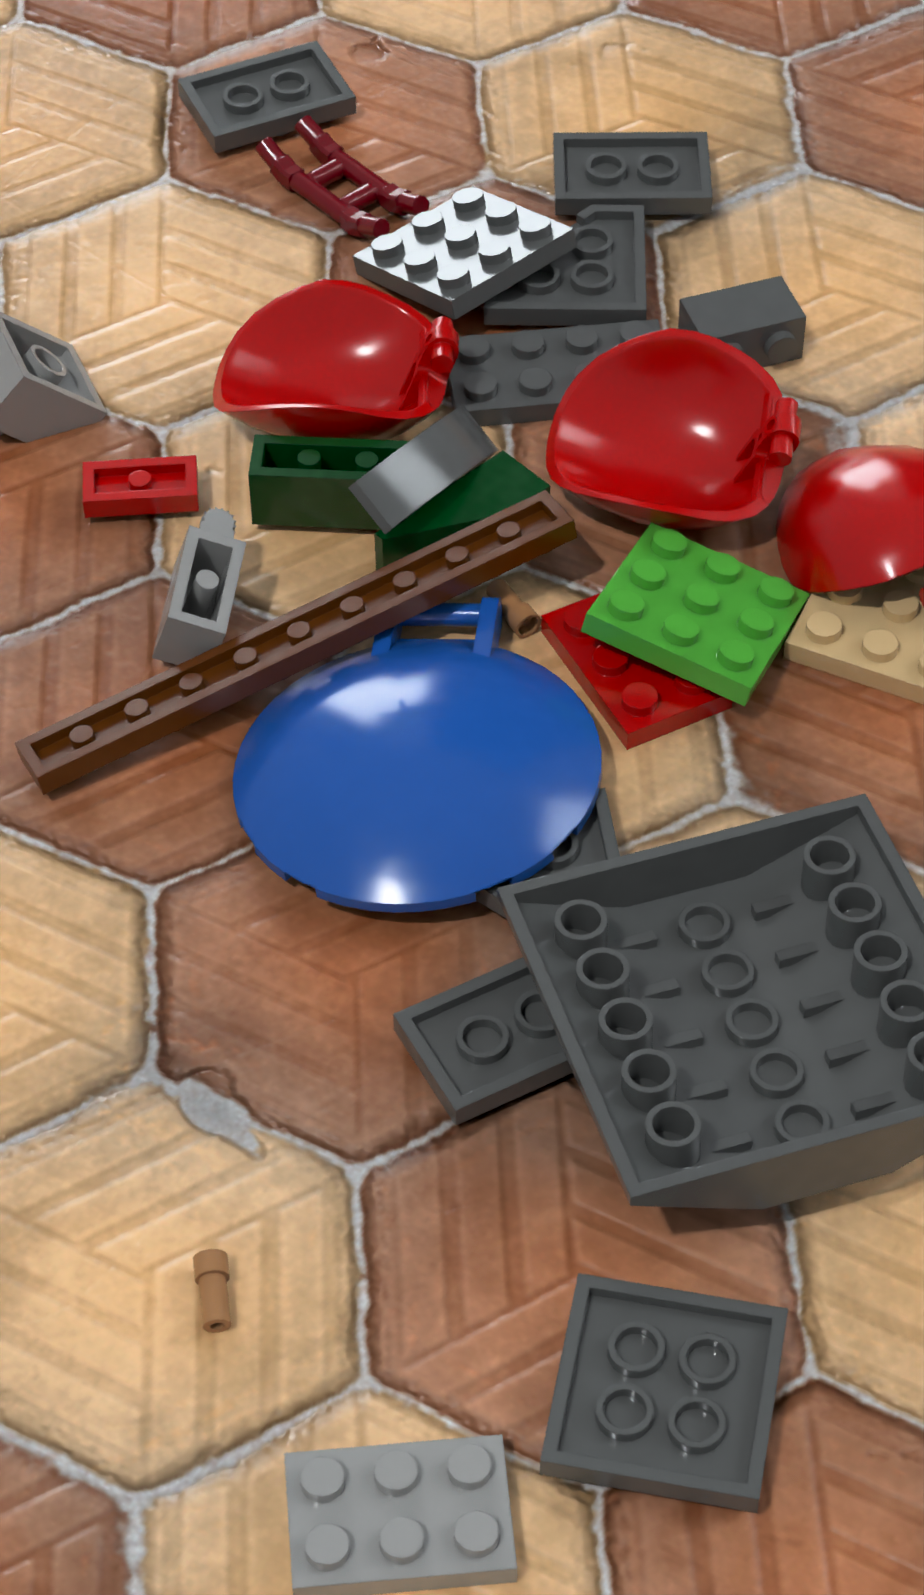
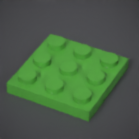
M650 523L587 611L581 632L745 707L789 636L809 599L810 593L792 586L782 578L767 575L745 565L729 554L716 552L685 538L678 531Z

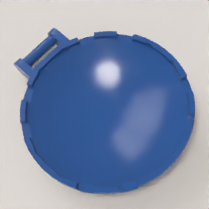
M482 597L481 603H442L375 635L372 647L347 654L307 673L289 685L266 706L249 728L235 761L233 799L241 828L244 829L254 844L256 855L273 872L285 881L293 877L299 882L315 888L316 896L322 900L351 908L392 913L432 911L469 904L476 901L475 892L493 887L506 880L510 884L522 882L536 874L554 860L553 851L571 833L578 835L592 813L602 780V752L594 720L578 695L557 675L524 656L498 648L502 628V601L500 597ZM403 626L477 627L475 640L400 639Z

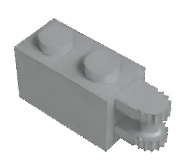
M215 507V509L209 508L208 512L205 511L199 528L189 525L173 567L152 655L154 659L179 665L221 645L225 638L246 542L233 539L236 520L233 519L234 515H230L229 511H224L223 508L217 509Z

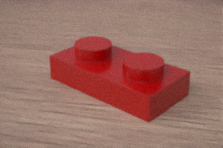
M196 455L83 462V508L85 518L199 511Z

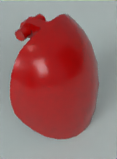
M322 279L299 286L275 298L255 312L236 332L218 366L213 388L214 407L247 426L273 435L388 440L407 432L424 421L441 405L445 396L448 378L458 358L459 335L454 329L453 321L450 318L444 316L437 317L431 324L424 315L407 303L367 285L347 280Z
M675 328L645 333L620 343L597 356L575 377L565 391L553 417L546 447V469L551 480L579 499L635 523L644 525L654 523L663 528L706 530L741 522L759 514L769 506L776 495L784 466L791 463L792 455L800 443L802 422L797 416L798 402L793 398L782 397L783 395L773 377L755 359L715 337L692 330Z
M864 445L838 449L812 462L796 475L784 492L779 505L776 523L778 551L783 569L791 584L803 591L812 593L845 591L891 581L924 568V449L909 445ZM921 588L919 596L924 607V588Z

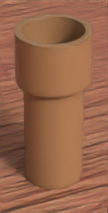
M495 579L487 586L486 595L488 597L501 598L502 614L506 617V623L519 638H527L539 629L541 625L540 616L528 603L523 602L504 579Z
M220 1249L200 1251L193 1257L195 1283L199 1285L203 1329L211 1333L223 1332L231 1327L227 1282L230 1279L228 1255Z

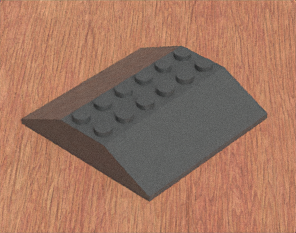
M866 794L497 888L498 900L630 1206L762 1210L893 1173L924 1155V898Z

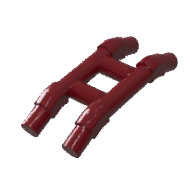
M310 115L301 118L296 123L295 130L310 146L309 150L323 165L305 174V170L298 166L289 154L285 155L271 137L262 140L255 148V151L270 167L272 175L282 186L290 192L298 193L338 222L340 228L352 236L366 239L389 234L390 224L386 219L374 217L368 212L361 211L376 201H379V205L387 211L404 216L408 214L416 216L429 209V201L425 196L413 194L411 191L402 189L394 183L390 184L347 154L344 148L337 144L328 132L324 133ZM342 177H346L359 187L341 198L325 188Z

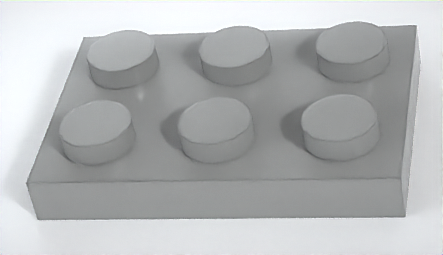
M502 1434L284 1453L293 1595H377L517 1582V1561Z

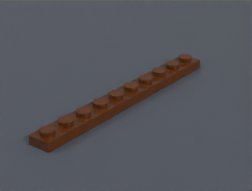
M544 490L15 742L20 759L42 794L45 795L576 539L577 533L574 519Z

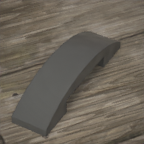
M461 406L435 422L354 482L349 487V490L383 533L386 534L456 480L498 451V448L465 406Z

